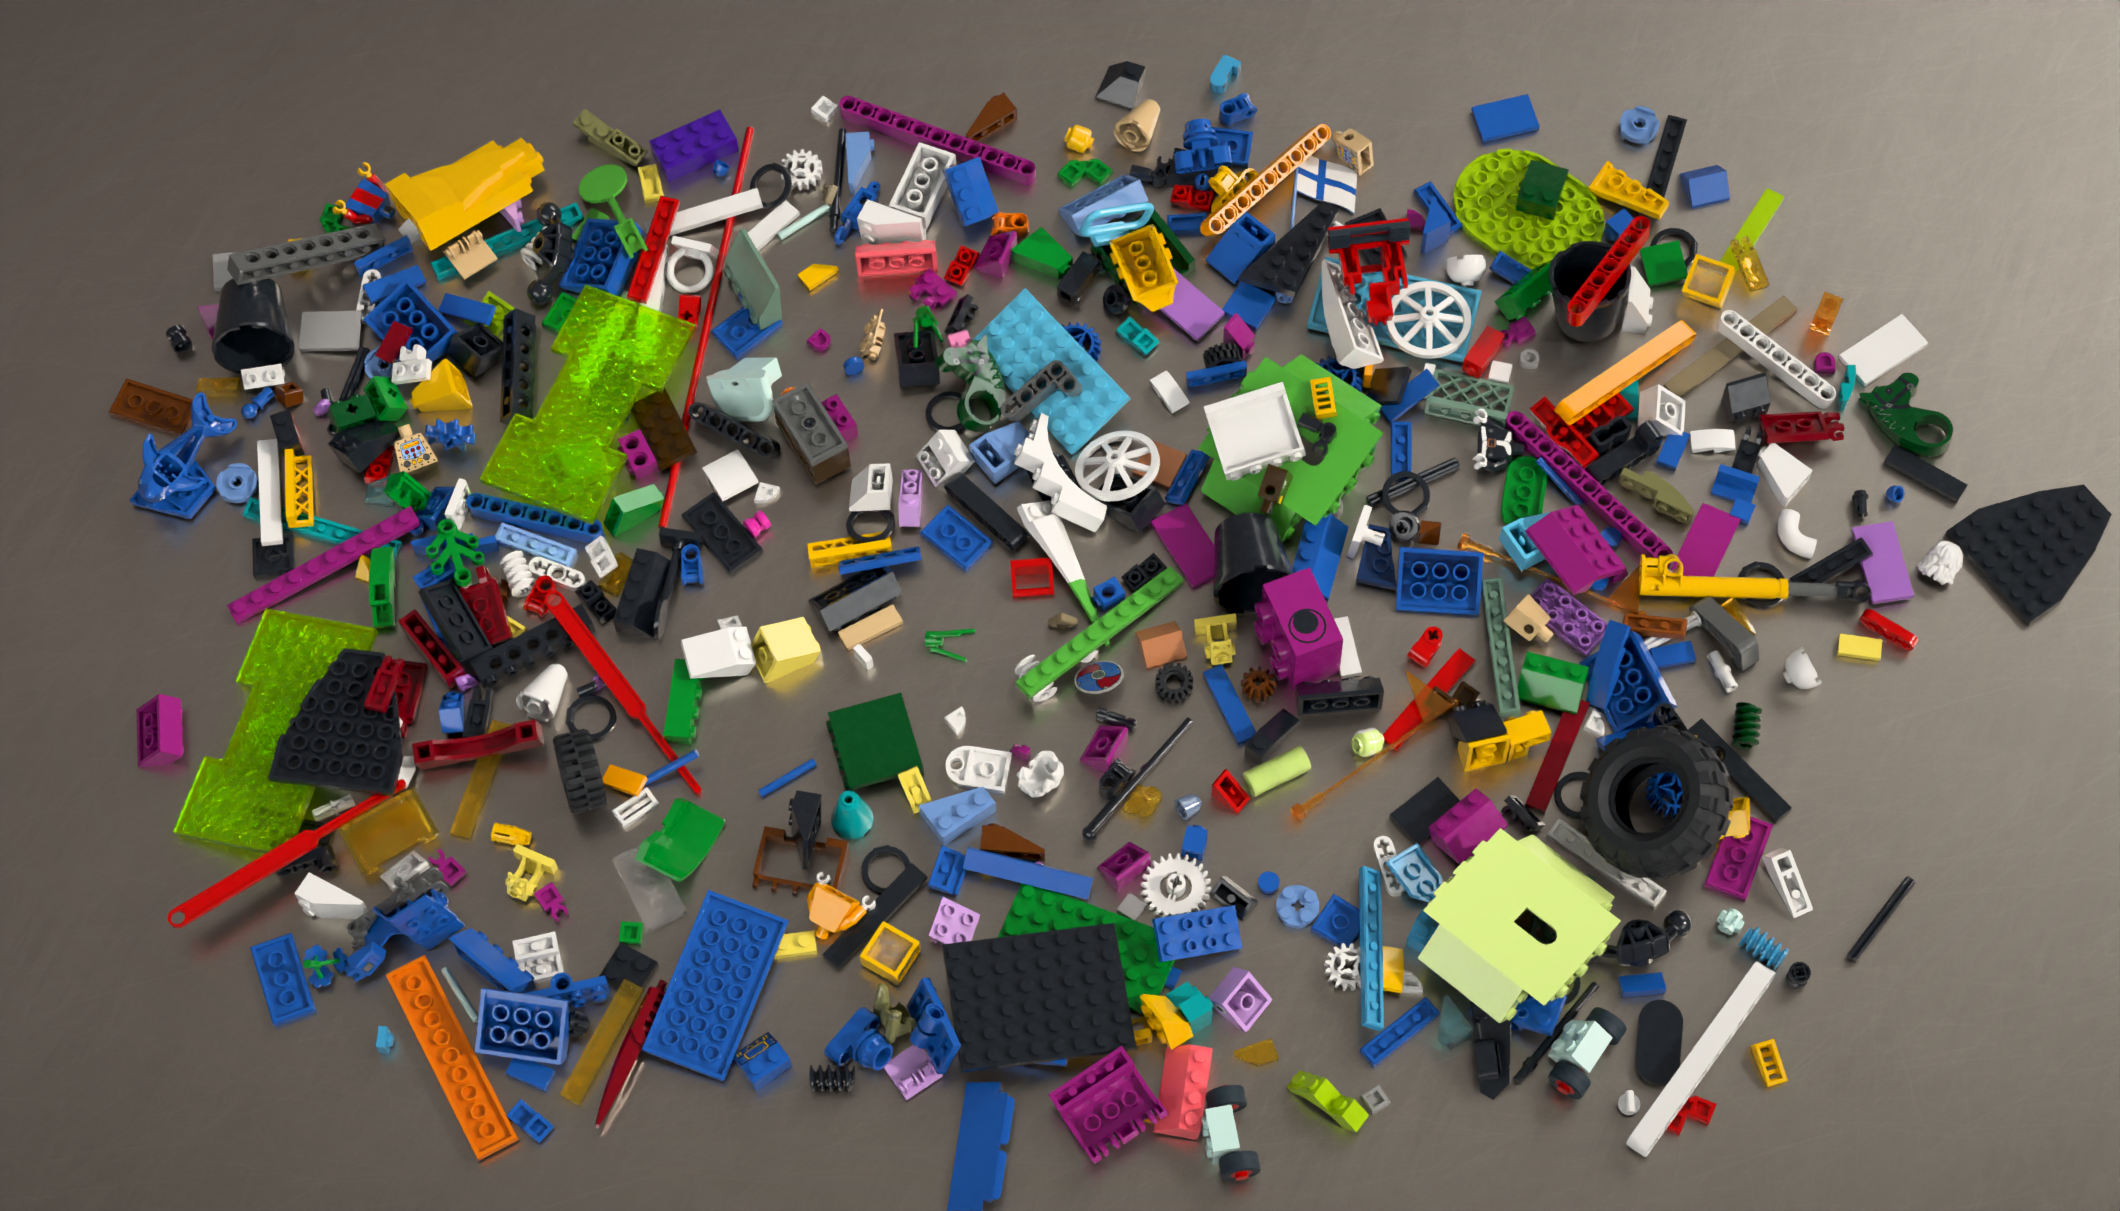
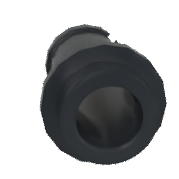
M1856 490L1854 495H1852L1855 508L1854 516L1858 518H1863L1862 514H1864V517L1868 516L1867 499L1869 495L1865 490Z

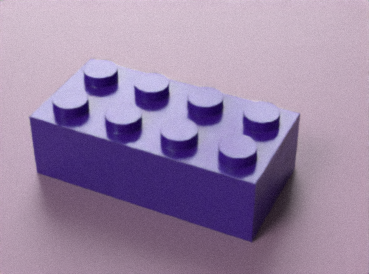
M720 109L649 141L651 152L668 183L739 151L737 138Z

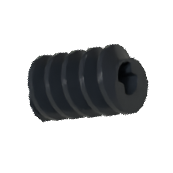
M810 1065L809 1082L812 1091L817 1093L820 1087L822 1093H826L829 1087L831 1093H835L838 1087L839 1092L843 1093L845 1087H847L848 1092L852 1093L855 1087V1065L852 1071H849L847 1065H845L843 1071L840 1070L839 1065H836L834 1071L831 1070L830 1065H827L825 1071H823L821 1065L818 1066L817 1071H814L813 1066Z

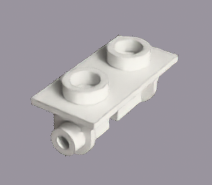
M282 364L241 370L244 390L285 384V372L282 369Z

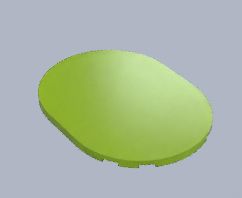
M1498 149L1496 152L1483 154L1471 161L1463 169L1455 184L1453 193L1454 213L1463 225L1462 229L1472 240L1495 256H1497L1499 251H1502L1530 270L1540 264L1553 260L1558 252H1563L1570 248L1571 244L1583 241H1602L1605 222L1603 209L1600 207L1596 195L1583 182L1569 173L1554 220L1516 211L1517 197L1530 161L1535 160L1554 166L1557 165L1547 158L1528 150Z

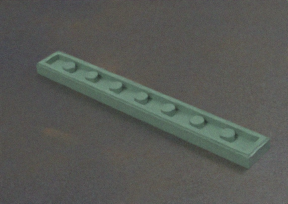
M1502 577L1482 579L1481 586L1500 718L1521 716L1509 625L1503 621L1507 617Z

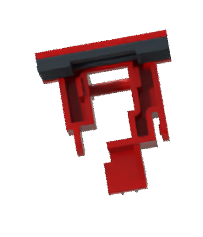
M1408 218L1328 227L1329 254L1338 253L1344 286H1348L1350 295H1355L1354 284L1362 283V274L1382 272L1383 282L1369 284L1370 300L1366 301L1367 322L1374 323L1375 327L1378 322L1386 325V321H1391L1393 318L1391 296L1400 295L1399 278H1401L1403 289L1408 288V279L1401 245H1409L1410 223ZM1381 247L1380 264L1360 266L1357 250Z

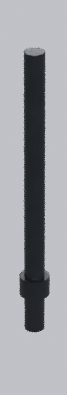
M840 128L838 133L834 185L838 189L828 216L830 218L829 231L833 233L837 231L838 219H840L841 215L839 205L847 131L844 128Z
M1592 982L1556 1025L1553 1035H1548L1532 1056L1525 1059L1522 1063V1068L1513 1077L1514 1081L1520 1084L1529 1072L1535 1070L1538 1066L1537 1062L1560 1036L1564 1026L1575 1018L1598 990L1599 985Z

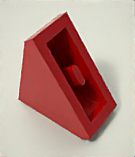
M1224 769L1212 784L1211 796L1234 813L1238 814L1250 799L1227 769Z

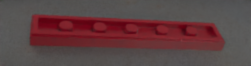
M1580 701L1577 715L1563 712L1525 803V806L1545 814L1589 708V702Z

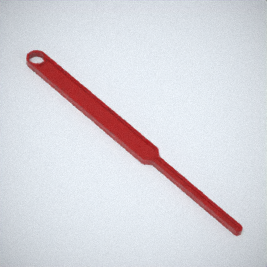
M559 591L548 592L545 596L547 608L629 717L637 719L642 723L670 762L677 760L678 756L647 717L644 702ZM552 595H558L561 598V602L556 606L548 604V599ZM683 765L676 769L694 794L700 795L702 793L701 787L687 768Z
M398 780L395 794L406 787L405 780ZM375 794L315 831L304 830L172 909L168 914V922L176 929L185 927L317 847L319 839L391 796ZM175 913H183L185 919L182 923H172L171 919Z

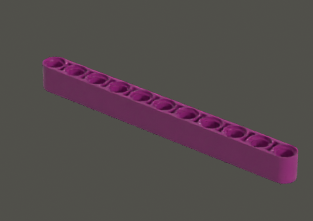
M844 96L840 99L841 117L848 122L918 146L920 142L956 154V161L961 163L980 157L984 171L1022 185H1032L1036 181V167L1030 160L853 96Z
M1512 411L1507 415L1505 428L1512 431V439L1516 442L1524 443V450L1532 457L1537 459L1542 457L1579 496L1583 503L1606 525L1616 528L1621 533V538L1640 556L1645 554L1646 558H1658V556L1673 554L1672 549L1524 414L1519 411ZM1512 422H1516V423H1518L1519 425H1513V424H1511V423H1512ZM1540 449H1546V450H1548V451H1547V452H1543V451H1541ZM1555 462H1560L1563 465H1557ZM1571 475L1576 476L1577 479H1573V478H1571L1570 476H1571ZM1584 489H1590L1592 492H1586ZM1600 502H1603V503H1606L1607 505H1606V506H1602V505H1600L1599 503H1600ZM1614 516H1620L1622 519H1616ZM1633 529L1637 533H1631L1629 530ZM1644 543H1649V544H1651L1652 546H1651V547H1647V546L1644 545Z

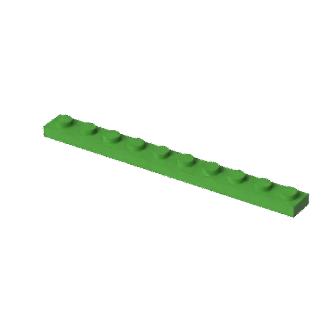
M1169 566L1016 681V686L1031 699L1184 583V579Z

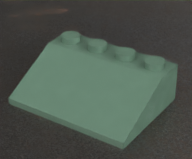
M742 228L725 258V269L723 271L728 280L731 279L734 292L742 296L741 303L745 309L750 311L749 315L753 324L757 323L760 330L779 320L782 321L780 287L745 228Z

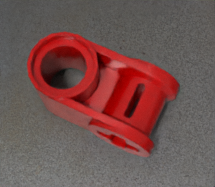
M680 294L678 320L680 322V329L684 333H693L697 329L699 313L701 311L700 295Z
M543 575L536 580L535 585L524 602L523 609L525 611L530 610L538 613L542 618L547 615L549 609L545 604V596L550 591H557V587L550 576ZM544 586H551L548 590H542ZM552 595L549 597V605L552 604L556 595Z
M1436 626L1428 627L1412 646L1407 657L1423 668H1426L1441 646L1443 638L1441 629Z

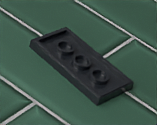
M715 492L681 514L682 519L693 532L701 533L700 540L730 575L763 552V548Z
M453 579L419 590L420 597L458 662L477 657L493 649Z

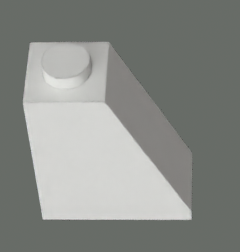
M1771 443L1768 447L1764 446L1758 454L1760 458L1757 465L1778 501L1785 507L1810 479L1812 470L1777 444Z

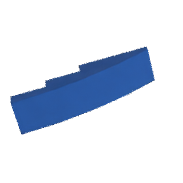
M437 535L411 541L414 553L426 555V547L432 544ZM495 535L480 538L478 548L471 549L483 554L500 551ZM455 538L456 543L468 548L466 542ZM446 539L438 548V557L447 546Z
M1609 619L1589 684L1586 702H1589L1590 705L1604 710L1607 708L1621 672L1618 668L1626 651L1624 644L1631 629L1628 625Z

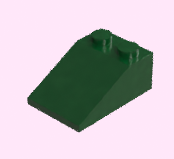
M1531 160L1522 181L1515 210L1554 220L1569 169Z

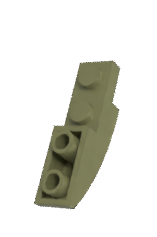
M586 109L573 122L575 128L588 136V141L628 164L637 166L648 153V150L617 128L615 130Z
M1624 467L1620 475L1619 484L1628 490L1641 493L1645 498L1654 499L1652 507L1656 508L1658 512L1669 514L1679 522L1691 523L1694 515L1692 507L1671 484L1648 470L1642 476Z

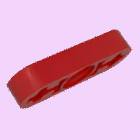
M1865 609L1860 617V621L1864 626L1905 650L1912 651L1918 643V638L1913 633L1872 609Z

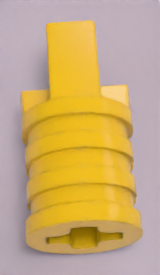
M495 822L491 832V841L509 845H529L532 832L517 826Z

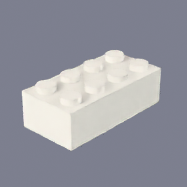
M919 142L889 207L921 218L922 227L927 230L948 186L942 170L956 165V154Z

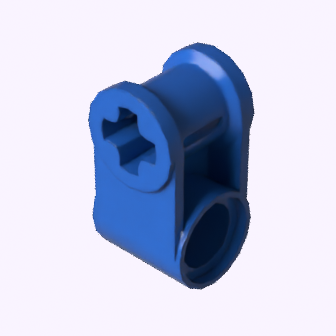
M1242 93L1221 103L1219 111V121L1221 124L1230 126L1241 120L1251 118L1257 113V107L1249 100L1250 96L1248 93Z
M693 544L686 545L681 551L682 585L686 586L687 583L704 584L702 558L699 548ZM691 554L696 555L693 559L687 558Z

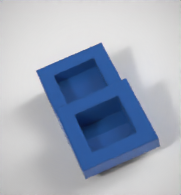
M522 1099L506 1115L511 1122L538 1143L554 1128L549 1121L538 1112H535Z

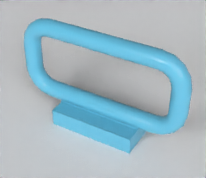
M1149 202L1095 210L1084 219L1080 227V233L1082 236L1090 237L1094 247L1109 245V241L1128 234L1129 230L1144 226L1152 216L1154 206ZM1145 210L1142 217L1134 222L1124 223V221L1090 226L1095 219L1100 217Z

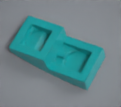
M1131 317L1123 322L1115 331L1125 342L1145 356L1160 343L1147 328L1142 329Z
M1847 365L1844 373L1845 383H1841L1838 391L1840 411L1845 410L1855 385L1856 365Z

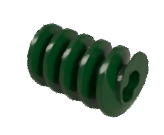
M1739 702L1736 704L1737 709L1735 710L1736 717L1734 718L1732 746L1736 749L1748 750L1753 746L1759 745V740L1755 738L1760 737V733L1755 730L1761 729V725L1757 722L1761 721L1759 714L1762 713V709L1751 703Z

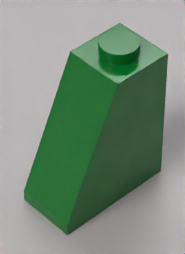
M1042 227L1011 249L1012 260L1015 263L1057 279L1066 275L1073 265V257Z
M652 484L613 497L603 523L614 538L618 537L660 512L664 502L663 494Z

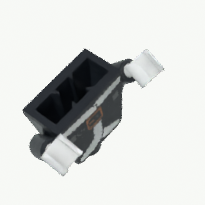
M1484 409L1474 412L1478 416L1473 418V422L1476 424L1481 422L1478 430V454L1473 458V460L1477 461L1474 465L1475 469H1484L1496 473L1509 466L1512 454L1524 455V443L1512 442V431L1507 430L1487 417V412Z

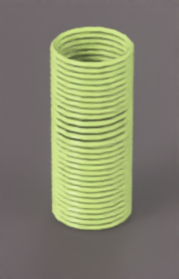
M1298 746L1253 769L1243 772V778L1250 793L1256 797L1311 770V764L1303 748Z

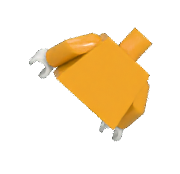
M819 872L817 874L818 883H815L809 892L807 903L810 912L809 919L818 924L815 935L821 939H827L830 931L833 933L845 931L856 924L866 914V910L871 911L875 908L876 902L873 901L871 905H866L865 903L870 897L865 896L862 899L863 904L860 906L859 901L829 886L832 882L830 875H827V878L822 880L824 874Z

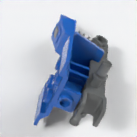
M431 867L418 875L417 879L413 882L404 881L401 877H397L398 880L395 879L394 884L399 887V891L348 924V933L354 939L351 942L354 945L352 946L354 951L352 955L347 957L348 966L345 968L348 977L352 976L354 981L357 982L365 976H370L384 961L386 950L382 946L394 934H404L423 949L430 950L465 927V924L448 908L447 904L449 901L445 894L449 891V887L444 882L439 881L443 878V873L439 869Z

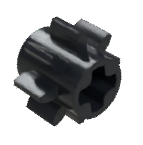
M579 1010L569 1012V1036L578 1038V1035L582 1036L587 1033L590 1021L587 1016H584V1012Z

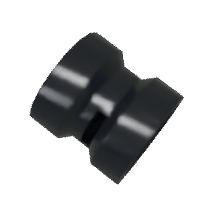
M174 325L166 331V336L171 341V346L176 353L184 352L192 346V342L189 336L186 335L187 331L183 325Z
M1803 962L1793 963L1786 975L1787 984L1793 989L1805 987L1811 975L1809 966Z

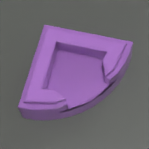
M472 674L455 678L461 693L480 684L478 678Z

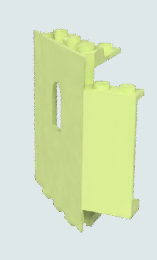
M1500 828L1488 842L1483 840L1472 851V854L1475 855L1474 857L1470 856L1453 872L1455 877H1450L1446 882L1444 881L1433 893L1436 897L1429 901L1428 906L1423 911L1440 925L1418 956V959L1497 1022L1502 1023L1505 1020L1510 1021L1517 1012L1516 1006L1518 1003L1521 1004L1528 994L1542 1005H1546L1549 1000L1562 999L1569 990L1567 985H1570L1576 977H1582L1588 969L1586 964L1589 960L1604 953L1607 948L1606 942L1610 938L1611 932L1621 920L1609 912L1613 907L1611 902L1615 898L1612 894L1532 834L1517 841ZM1527 908L1553 928L1557 938L1552 944H1542L1514 923V921Z

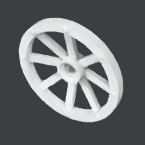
M1434 281L1416 282L1408 285L1406 289L1402 288L1400 295H1395L1392 298L1393 313L1401 301L1419 312L1393 315L1391 321H1386L1391 339L1404 352L1419 358H1440L1455 352L1466 341L1471 327L1470 308L1463 296L1450 286ZM1425 291L1426 306H1421L1408 296L1416 292ZM1431 291L1442 293L1448 296V298L1433 307ZM1455 302L1463 316L1439 312ZM1419 320L1403 338L1397 332L1394 324ZM1439 320L1464 324L1459 336L1455 338ZM1422 327L1426 328V349L1408 343ZM1436 327L1450 344L1432 349V328Z
M1115 431L1100 436L1084 448L1075 465V476L1082 491L1090 497L1101 501H1120L1135 496L1152 483L1159 471L1160 456L1156 445L1146 435L1135 431ZM1123 441L1118 450H1112L1108 445L1113 442ZM1132 441L1145 446L1125 453ZM1101 447L1107 453L1106 457H1091ZM1151 453L1150 466L1128 460ZM1103 464L1084 478L1085 465ZM1129 467L1146 474L1137 483L1133 484L1125 469ZM1108 470L1102 490L1095 489L1089 485ZM1114 474L1121 475L1127 488L1110 491Z

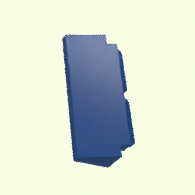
M966 1082L947 1211H983V1202L993 1203V1200H998L1001 1197L1007 1155L1000 1148L1001 1145H1006L1009 1142L1015 1104L1014 1098L1008 1096V1092L1001 1093V1082Z

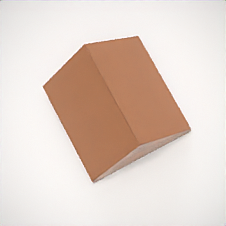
M1175 621L1135 632L1147 670L1187 659L1182 631Z

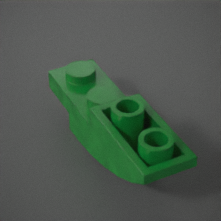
M392 546L373 548L371 552L369 605L372 607L373 627L375 629L395 627L393 588L396 585L394 549Z

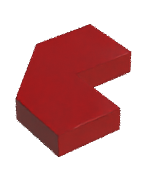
M1699 1096L1688 1098L1665 1131L1680 1136L1687 1117L1708 1126L1717 1104Z

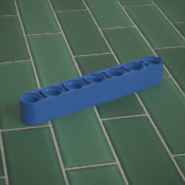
M472 493L466 499L470 514L478 519L500 524L504 522L518 528L589 544L599 536H605L600 521L593 518L481 493ZM475 504H481L478 507H473ZM500 508V510L493 512L494 509ZM519 512L517 516H512V514ZM559 521L557 524L551 525L552 522ZM572 526H578L576 529H570ZM593 530H598V532L594 534L590 533Z

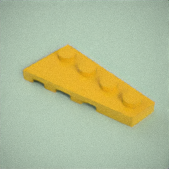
M1609 161L1605 163L1589 186V190L1596 196L1658 220L1661 219L1669 207L1668 200L1650 188H1644L1641 186V182L1636 179L1632 180L1626 176V172L1621 169L1617 170Z

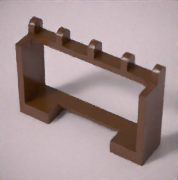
M764 826L753 870L754 880L752 888H757L759 882L772 884L771 891L776 892L778 885L793 888L792 895L796 896L798 889L811 891L814 886L813 884L761 875L769 842L796 847L793 837L787 836L786 830ZM827 837L826 843L816 841L814 851L840 855L833 888L840 891L850 849L849 843L845 840Z

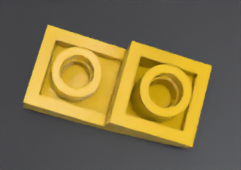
M1382 945L1383 990L1401 993L1404 975L1403 949Z

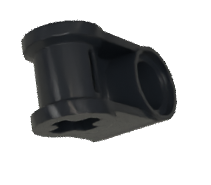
M1117 758L1100 778V796L1105 800H1111L1114 795L1117 796L1133 779L1136 770L1128 768L1122 763L1120 758ZM1105 785H1112L1113 788H1112V789H1106V788H1104V786H1105Z

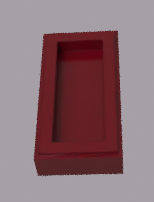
M393 321L375 356L392 365L396 363L400 356L401 347L405 346L413 330L408 326Z

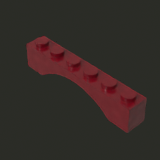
M534 719L514 723L501 730L479 736L413 743L414 764L421 770L544 746L542 725Z

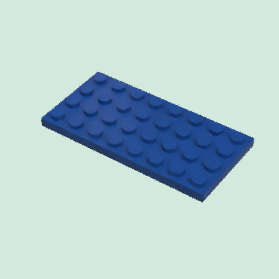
M708 890L642 1051L724 1082L789 920Z

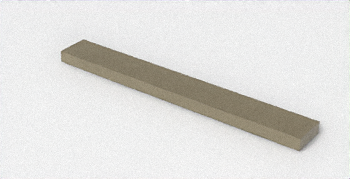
M1783 295L1748 322L1767 335L1794 315L1798 309ZM1740 333L1742 336L1748 337L1747 334ZM1726 338L1666 382L1663 387L1682 398L1743 353L1744 350Z

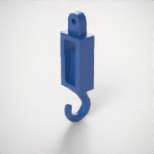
M871 182L866 189L861 187L842 212L841 222L844 223V226L841 225L834 235L833 241L836 245H841L845 241L851 228L859 230L857 217L864 206L860 204L862 199H868L876 203L879 202L878 194L881 191V187L878 182Z

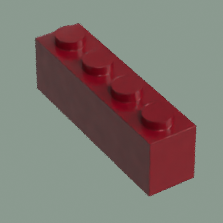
M414 609L398 620L406 636L451 690L457 685L455 678L466 675L464 669L418 611Z

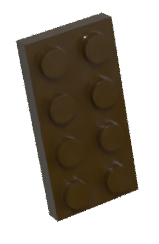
M665 387L629 405L661 471L698 453Z

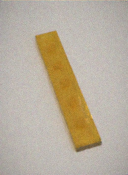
M492 720L488 733L501 730L511 724ZM503 754L477 759L451 827V836L471 841Z
M626 979L623 980L560 1093L562 1097L581 1105L644 992L642 987Z

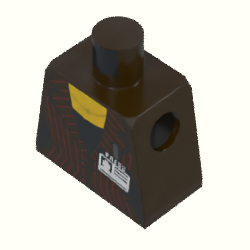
M1268 464L1258 492V497L1263 500L1259 509L1260 512L1271 515L1274 505H1282L1293 479V475L1288 470ZM1272 490H1275V493L1273 495H1270V492Z

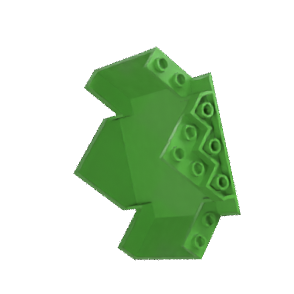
M1302 354L1283 367L1265 357L1254 372L1250 371L1241 382L1242 387L1238 389L1236 394L1230 397L1233 398L1283 382L1299 435L1314 444L1320 440L1318 438L1320 432L1314 433L1298 426V421L1303 412L1316 418L1310 380L1331 377L1337 417L1320 420L1323 421V424L1327 422L1333 423L1337 429V436L1332 440L1331 444H1328V454L1320 464L1312 466L1300 459L1295 462H1283L1279 466L1282 469L1288 470L1293 475V479L1282 505H1274L1271 515L1259 511L1263 500L1258 497V492L1267 468H1264L1257 474H1245L1238 480H1226L1210 426L1207 428L1209 434L1198 447V449L1214 459L1201 492L1236 515L1260 513L1269 516L1277 526L1282 543L1294 536L1296 532L1294 527L1300 522L1302 517L1316 526L1322 517L1326 518L1331 513L1335 514L1338 511L1342 495H1347L1354 489L1358 482L1356 477L1359 472L1365 467H1370L1373 463V454L1376 450L1375 445L1384 433L1373 426L1380 417L1379 410L1382 405ZM1327 383L1315 385L1316 388L1328 386ZM1329 391L1317 392V395L1328 394ZM1330 398L1319 399L1318 402L1329 401ZM1331 405L1320 406L1319 409L1330 408ZM1272 490L1270 492V495H1273L1275 493V490Z

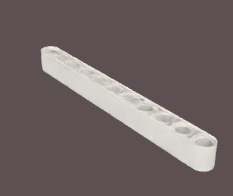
M1758 961L1754 963L1632 1132L1626 1143L1628 1147L1644 1157L1650 1153L1767 990L1776 975L1774 971Z

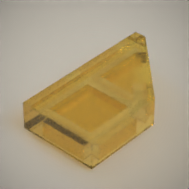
M1272 1038L1233 1051L1234 1057L1257 1067L1279 1060Z

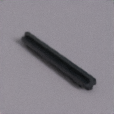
M361 346L358 350L339 398L342 402L354 396L365 368V358L370 352V349ZM330 422L327 428L328 434L335 436L336 433Z
M1452 458L1418 473V475L1427 483L1459 469L1460 464L1457 458ZM1410 478L1399 481L1390 486L1389 499L1420 485ZM1382 489L1366 497L1370 507L1383 502Z
M1909 876L1904 878L1848 952V959L1853 962L1859 960L1916 884L1915 880Z

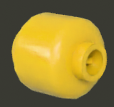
M1075 124L1073 127H1069L1064 142H1066L1067 148L1083 153L1086 148H1091L1094 138L1091 137L1092 132L1090 129Z

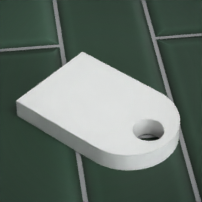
M961 746L953 750L947 757L945 765L946 774L949 780L958 787L967 789L984 787L987 792L1005 794L1012 752L974 746ZM954 761H959L962 763V767L955 770L951 768V764Z

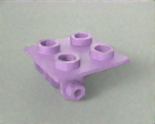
M942 897L928 934L931 938L930 941L938 944L939 941L944 944L971 941L980 914Z
M914 1045L892 1058L884 1067L906 1101L943 1077L942 1074H937L927 1052Z

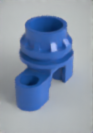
M1194 119L1185 124L1183 146L1188 150L1173 154L1176 173L1184 174L1218 169L1222 165L1226 167L1232 165L1230 146H1214L1218 140L1215 130L1211 127L1210 120Z
M861 1007L828 1043L824 1055L841 1067L853 1058L857 1064H861L865 1068L872 1067L874 1070H880L890 1061L893 1047L888 1044L885 1036L877 1030L880 1025V1017L866 1007Z

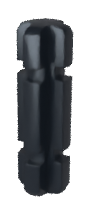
M1099 708L1096 713L1097 720L1103 722L1106 720V723L1124 726L1130 731H1134L1137 724L1136 719L1130 717L1127 719L1125 715L1113 711L1107 712V709Z

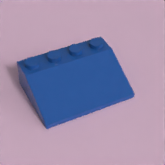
M587 218L574 248V259L559 283L561 288L603 301H619L640 250L633 253V258L629 257L614 228L615 225L619 224L617 220ZM634 221L639 233L641 234L644 240L646 233Z
M407 278L363 319L382 340H384L393 321L410 327L413 331L404 347L413 351L415 344L422 346L426 350V358L431 361L447 353L452 336L458 333Z
M1399 546L1396 610L1479 615L1484 553L1481 551Z
M1634 631L1629 632L1624 644L1626 651L1618 668L1621 672L1607 708L1604 710L1615 733L1652 721L1655 709L1661 703H1668L1674 709L1678 707L1641 635ZM1598 651L1579 662L1580 665L1589 667L1587 676L1589 683Z
M481 988L475 1053L561 1065L567 1059L569 1041L568 1000Z

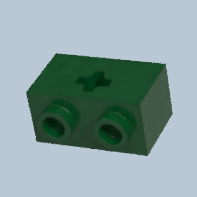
M360 394L354 395L344 402L341 400L333 402L327 412L336 434L342 430L373 421L376 418V413L367 394L362 396Z

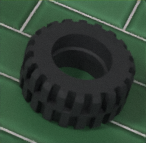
M580 729L556 735L553 738L554 751L571 813L579 814L604 807L607 804V798L589 731Z

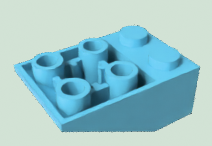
M1550 512L1520 518L1502 527L1499 541L1521 571L1545 560V557L1526 534L1525 530Z

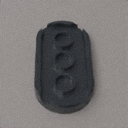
M1654 1000L1647 1003L1642 1008L1638 1018L1635 1069L1646 1083L1655 1086L1669 1083L1680 1067L1683 1017L1678 1007L1666 1000Z

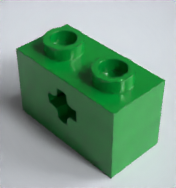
M373 376L363 388L379 421H398L408 410L397 385L391 382L392 377Z

